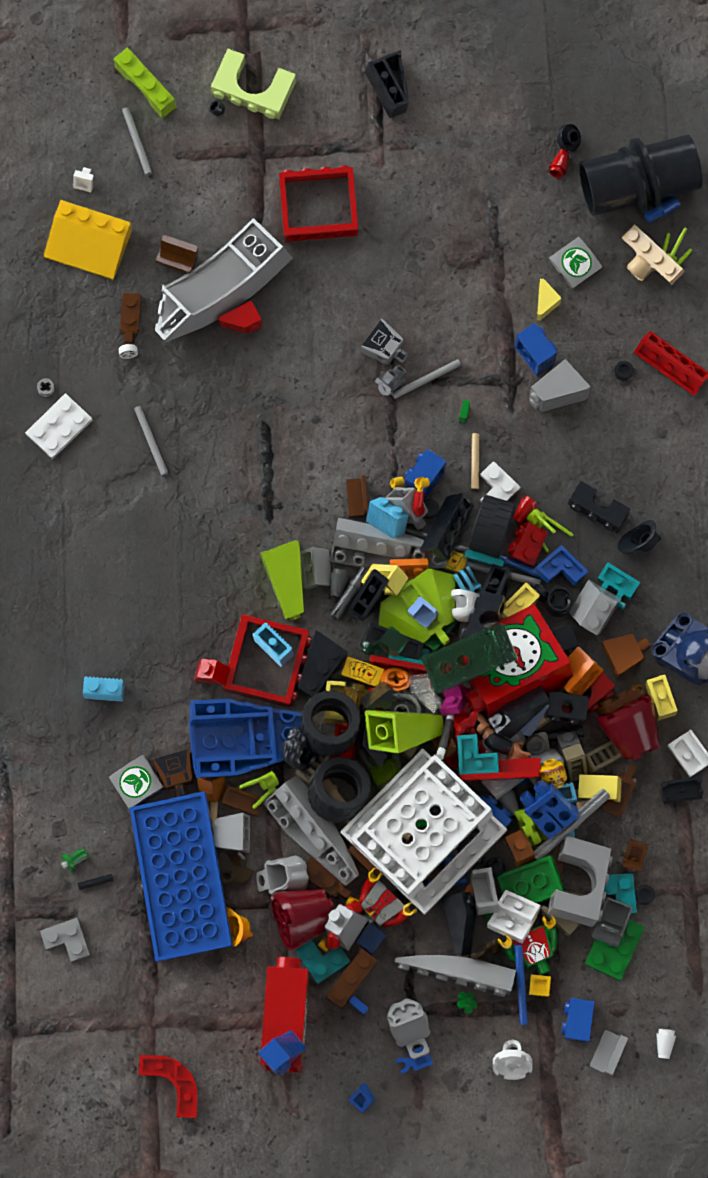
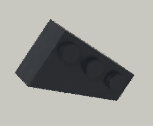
M401 50L368 62L365 71L390 119L406 113L409 105Z
M317 630L315 631L298 686L299 692L309 699L317 693H322L327 681L333 678L348 657V651Z

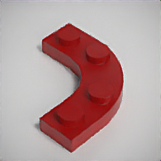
M140 1055L139 1076H160L167 1078L174 1084L177 1091L176 1117L197 1118L198 1091L190 1071L182 1063L170 1057Z

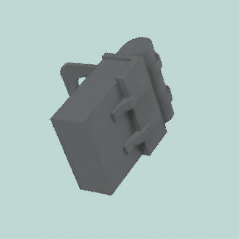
M607 897L602 909V918L600 922L595 924L592 938L607 943L609 946L618 947L620 940L623 938L633 907Z

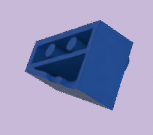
M290 1030L288 1033H284L282 1036L280 1035L271 1040L258 1053L276 1075L279 1073L284 1075L291 1068L290 1063L302 1054L307 1047Z

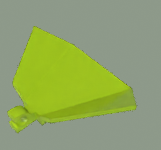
M426 569L413 580L411 579L405 583L397 596L390 595L381 602L379 625L422 643H425L436 634L444 646L447 645L450 639L442 629L455 622V618L452 615V609L455 608V600L451 598V591L455 590L456 586L453 574ZM419 596L438 610L439 613L428 628L422 626L408 614L409 608Z

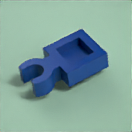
M424 1046L412 1051L415 1053H420L421 1051H423ZM407 1052L408 1059L398 1058L396 1060V1064L404 1062L406 1065L404 1069L399 1071L400 1073H406L409 1067L412 1066L415 1072L433 1065L429 1053L417 1059H412L409 1052Z

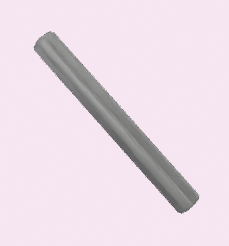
M601 789L578 810V818L567 827H563V830L551 839L547 838L534 850L535 858L537 860L544 858L610 798L608 792L605 789Z

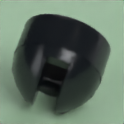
M215 100L211 103L209 112L215 116H221L225 112V105L221 101Z

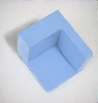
M420 596L408 610V614L425 628H428L439 615L438 610Z

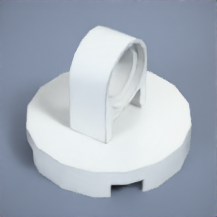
M509 1040L503 1045V1051L496 1054L493 1058V1071L496 1075H504V1079L507 1080L522 1079L526 1077V1073L532 1072V1058L521 1050L518 1041ZM511 1047H516L518 1050H508V1049L511 1048Z

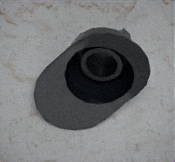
M647 520L624 534L618 543L619 551L625 554L635 550L643 552L652 550L661 540V536L656 531V523L653 520Z

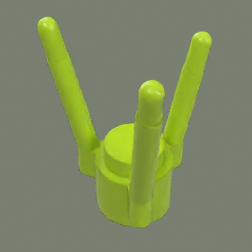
M687 228L683 229L671 254L667 253L678 265L692 252L690 248L678 261H676L677 257L674 256L685 236ZM667 233L664 242L663 251L665 253L667 251L670 233Z
M538 509L533 510L526 518L531 524L539 528L544 525L552 533H556V530L546 522L548 521L567 535L573 536V533ZM543 543L542 548L546 553H548L549 550L547 549L545 543Z
M272 771L260 778L236 787L242 790L259 783L263 790H268L253 805V809H256L270 794L276 791L275 786L279 785V782Z

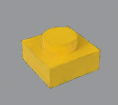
M531 975L529 995L549 997L551 976Z

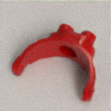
M466 702L461 712L457 713L454 717L453 734L456 738L457 735L468 733L478 719L479 714L477 711H473L470 714L471 706L469 702Z

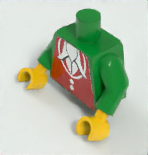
M543 916L542 920L545 925L529 931L523 944L511 939L507 934H505L506 942L502 943L498 939L508 958L515 963L514 945H522L524 967L526 966L528 969L536 966L540 975L551 971L546 960L553 957L557 947L558 937L554 916H552V920L549 922Z

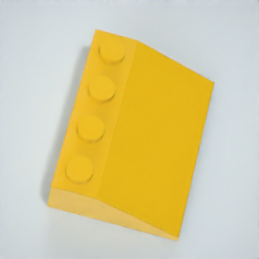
M60 200L43 257L114 280L133 231L131 222Z

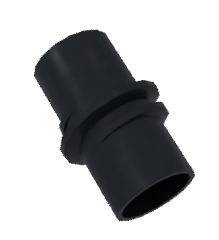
M690 135L644 145L639 138L630 139L628 148L622 147L616 153L579 162L581 187L586 205L592 216L634 205L638 207L641 213L647 212V205L650 201L655 208L661 207L662 198L698 190L703 185L699 155Z

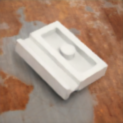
M691 729L668 744L667 747L690 778L708 766V752Z

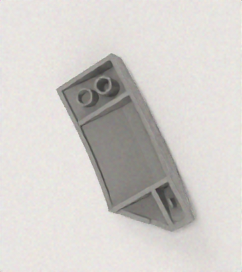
M253 218L224 247L193 269L190 274H186L166 286L162 285L163 297L162 301L159 302V321L155 326V331L165 342H168L218 320V317L237 308L257 293L293 257Z

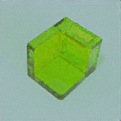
M395 758L387 760L383 763V766L373 765L369 767L376 785L388 784L400 772Z

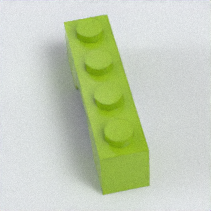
M128 47L113 58L115 68L126 80H130L139 88L150 106L162 119L176 108L175 98Z

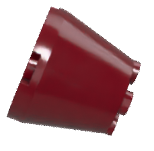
M650 695L639 697V701L634 700L608 714H603V717H596L599 726L626 760L640 758L643 756L642 752L648 750L651 752L660 748L654 703Z
M324 889L277 892L271 897L274 921H277L281 932V940L289 951L300 948L326 931L325 925L329 920L330 912L334 910L332 900L327 899Z

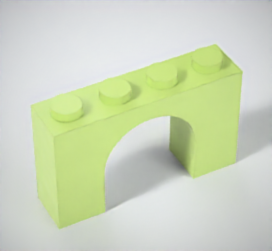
M227 49L212 82V94L218 99L222 100L224 98L229 100L236 106H245L252 112H261L268 118L280 119L296 83V74L278 68L271 86L266 91L260 94L246 93L237 84L246 63L245 55Z

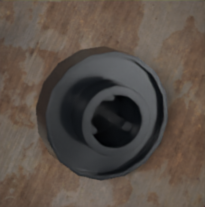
M573 124L562 125L558 130L557 142L562 150L568 152L575 151L581 143L580 131Z

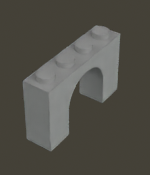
M569 836L564 838L561 842L558 861L584 869L590 876L592 890L591 893L584 896L556 890L550 898L548 915L590 927L600 922L603 910H600L601 903H604L606 897L604 886L607 885L609 880L607 870L610 868L613 859L610 856L611 848Z

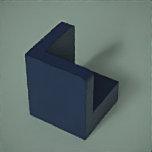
M370 923L356 941V944L372 956L386 935Z

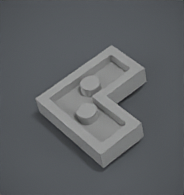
M78 918L40 931L46 950L65 944L71 962L90 956Z

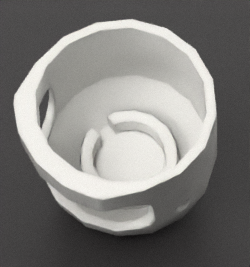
M461 589L452 590L451 598L456 602V608L452 609L453 617L458 621L468 622L469 615L475 610V600L480 595Z

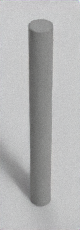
M126 107L122 111L146 176L152 174V170L130 109Z
M457 359L394 391L392 396L396 399L460 367L461 363Z
M137 406L134 408L160 474L161 476H166L169 473L142 407Z
M467 560L465 566H470L473 570L489 573L491 566ZM511 572V579L533 586L541 582L540 579Z

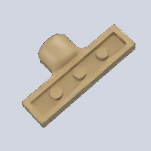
M635 224L623 235L622 239L637 253L636 257L627 265V268L638 280L643 281L652 271H657L672 285L685 272L682 267Z

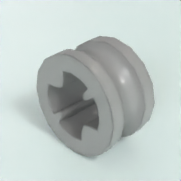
M41 379L37 384L38 393L43 397L52 395L54 392L53 382L50 379ZM44 384L46 386L47 384H49L50 390L42 391V385Z

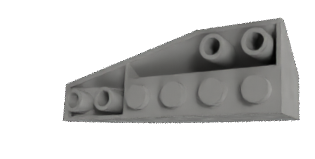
M338 518L330 562L360 568L362 566L365 569H370L372 564L390 565V559L428 558L429 568H446L447 561L441 562L433 551L422 553L420 548L424 540L406 533L396 538H391L371 524Z
M296 775L278 788L263 804L287 835L346 886L359 875L351 854L334 823L324 820V818L318 816L313 811L308 800V787Z
M416 955L395 959V964L398 965L399 969L409 971L412 968L417 970L418 974L428 976L429 973L434 974L436 979L442 981L452 979L455 980V984L464 987L467 984L474 985L475 990L486 992V989L492 990L494 995L500 997L510 995L516 970L459 956Z

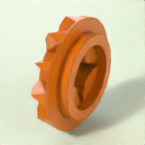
M389 668L382 673L381 682H386L394 691L399 693L401 690L406 692V689L411 686L412 678L409 672L402 668ZM394 677H396L397 681L399 682L398 684H396L393 681Z

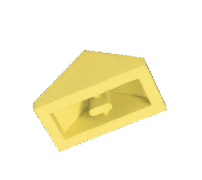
M540 279L537 310V320L539 321L561 304V297L545 279Z

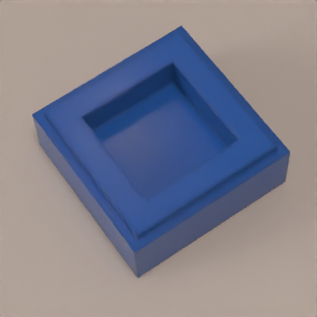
M352 996L348 1001L349 1004L364 1016L368 1011V1007L355 996Z

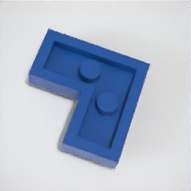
M562 545L534 569L547 583L561 573L573 585L578 583L589 572Z

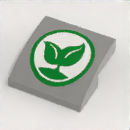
M580 237L575 238L549 257L557 272L562 274L570 288L576 287L602 268L595 255Z
M141 755L109 776L128 808L137 806L146 798L152 797L165 787L145 755Z

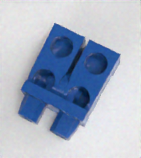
M540 780L534 786V790L538 794L533 796L529 791H526L520 796V801L525 806L524 812L548 839H551L563 830V827H567L578 818V808L571 804L552 783L548 785L543 780Z

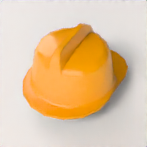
M226 907L233 946H237L240 942H244L253 936V933L250 931V922L247 918L238 915L232 909Z

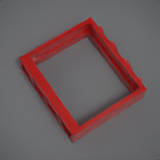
M343 165L338 168L322 167L318 170L305 168L301 171L285 170L279 173L284 242L358 236L353 167ZM348 178L352 223L289 228L286 182Z
M242 614L228 664L230 671L226 686L222 687L223 691L291 708L292 702L295 703L298 695L295 689L296 685L300 683L302 673H300L301 666H305L307 660L305 650L306 647L310 648L312 637L309 636V630ZM264 623H268V626L270 625L273 630L302 636L286 697L233 684L249 624L261 627Z

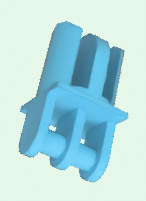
M470 566L465 568L469 577L463 569L459 571L460 577L456 573L453 575L461 590L474 592L478 588L479 592L477 593L480 594L482 585L478 583Z

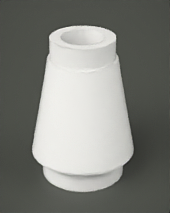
M659 1029V1033H656L659 1058L670 1059L676 1039L674 1030Z

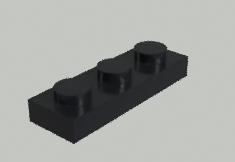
M373 622L369 623L363 639L367 643L402 657L416 660L419 659L424 645L420 641Z

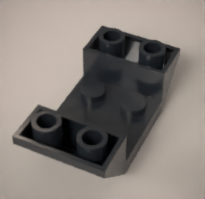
M381 682L360 699L359 705L361 724L356 739L378 766H383V761L387 759V752L369 749L365 711H377L376 707L391 709L392 703L394 704L396 694L393 692L394 689L386 682Z

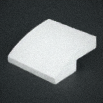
M505 890L498 901V910L494 912L487 923V928L504 936L507 934L511 939L523 944L535 922L541 905Z

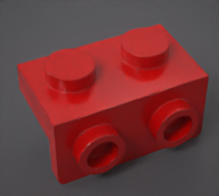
M529 522L519 525L515 532L516 539L509 546L508 558L516 559L533 567L548 532Z

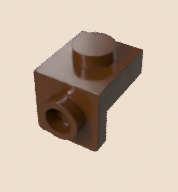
M630 839L622 866H625V869L636 872V870L641 871L649 844Z

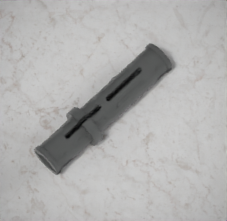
M361 566L354 579L349 581L348 588L332 612H330L332 617H336L339 621L341 620V617L362 588L363 584L361 581L368 572V569L365 570Z

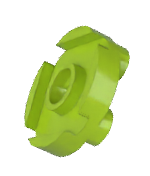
M524 807L514 812L520 829H523L532 847L541 843V839L535 830L532 819L524 812Z

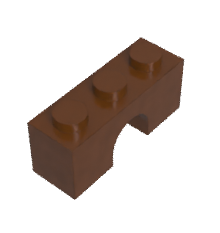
M361 949L327 993L326 999L342 1010L362 981L367 978L377 965L378 960Z

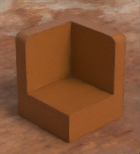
M225 777L197 778L199 792L205 791L208 801L215 803L223 797L226 789Z

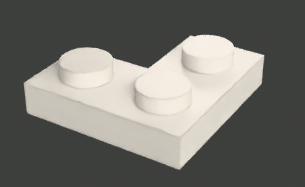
M494 461L480 474L492 487L486 495L508 501L521 488Z

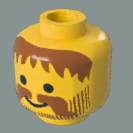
M555 759L544 761L540 770L541 780L548 785L552 783L556 789L561 788L567 780L564 764Z

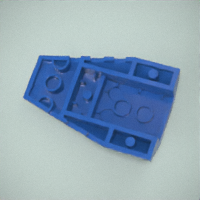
M233 699L190 701L189 735L191 759L196 778L237 776L284 761L282 758L284 741L287 739L289 731L293 726L300 728L302 713L254 705L248 702H238Z

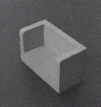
M491 867L472 870L470 881L477 915L497 912L499 904Z

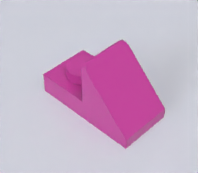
M459 683L441 685L445 700L440 707L442 716L460 713L467 701L465 693L469 692L470 689Z

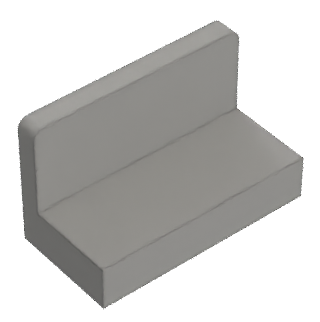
M311 547L300 551L303 589H311L317 586L330 587L332 572L329 550Z
M605 1030L590 1063V1067L612 1076L628 1038Z

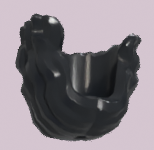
M293 726L289 731L287 739L284 741L282 758L292 768L306 770L314 762L318 761L321 755L316 752L314 753L305 745L307 737L296 726Z

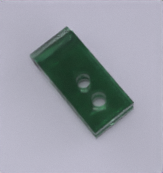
M500 623L421 657V660L435 694H438L518 660L504 624ZM465 656L468 658V664L464 662ZM448 663H449L450 666H451V671H450V672L447 670V664H448Z

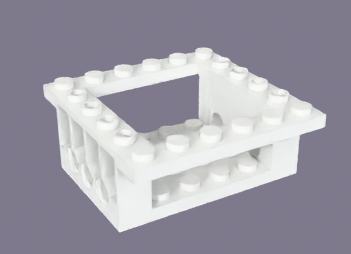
M422 748L340 833L425 915L502 837L507 828L493 816L492 809L435 754L431 757ZM432 806H439L441 813L437 816L431 815L430 808ZM425 820L427 827L424 830L417 829V821ZM476 827L480 832L424 887L422 881ZM405 834H411L413 841L410 844H404L402 837Z

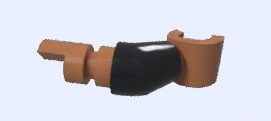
M479 714L477 720L480 724L476 730L480 735H483L484 744L490 750L507 755L508 759H524L532 756L529 752L521 750L524 741H516L513 744L511 740L491 729L490 723L482 714Z

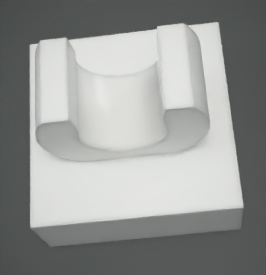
M84 167L82 172L75 171L73 175V188L87 192L92 191L93 175L90 174L91 169Z

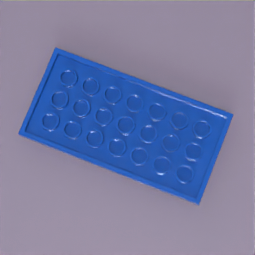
M203 791L129 807L155 961L160 962L232 947V936L206 792Z

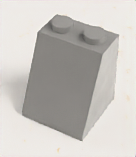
M564 359L531 387L529 402L533 408H538L541 412L586 400L591 386Z
M588 580L569 613L582 627L598 635L603 631L622 599Z

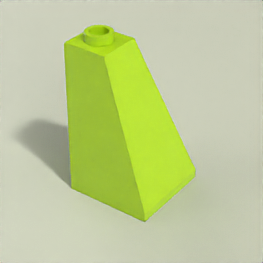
M294 540L260 553L284 618H289L290 621L300 618V614L304 613L300 546L298 540Z
M365 711L368 746L372 750L401 753L439 737L443 732L442 715Z

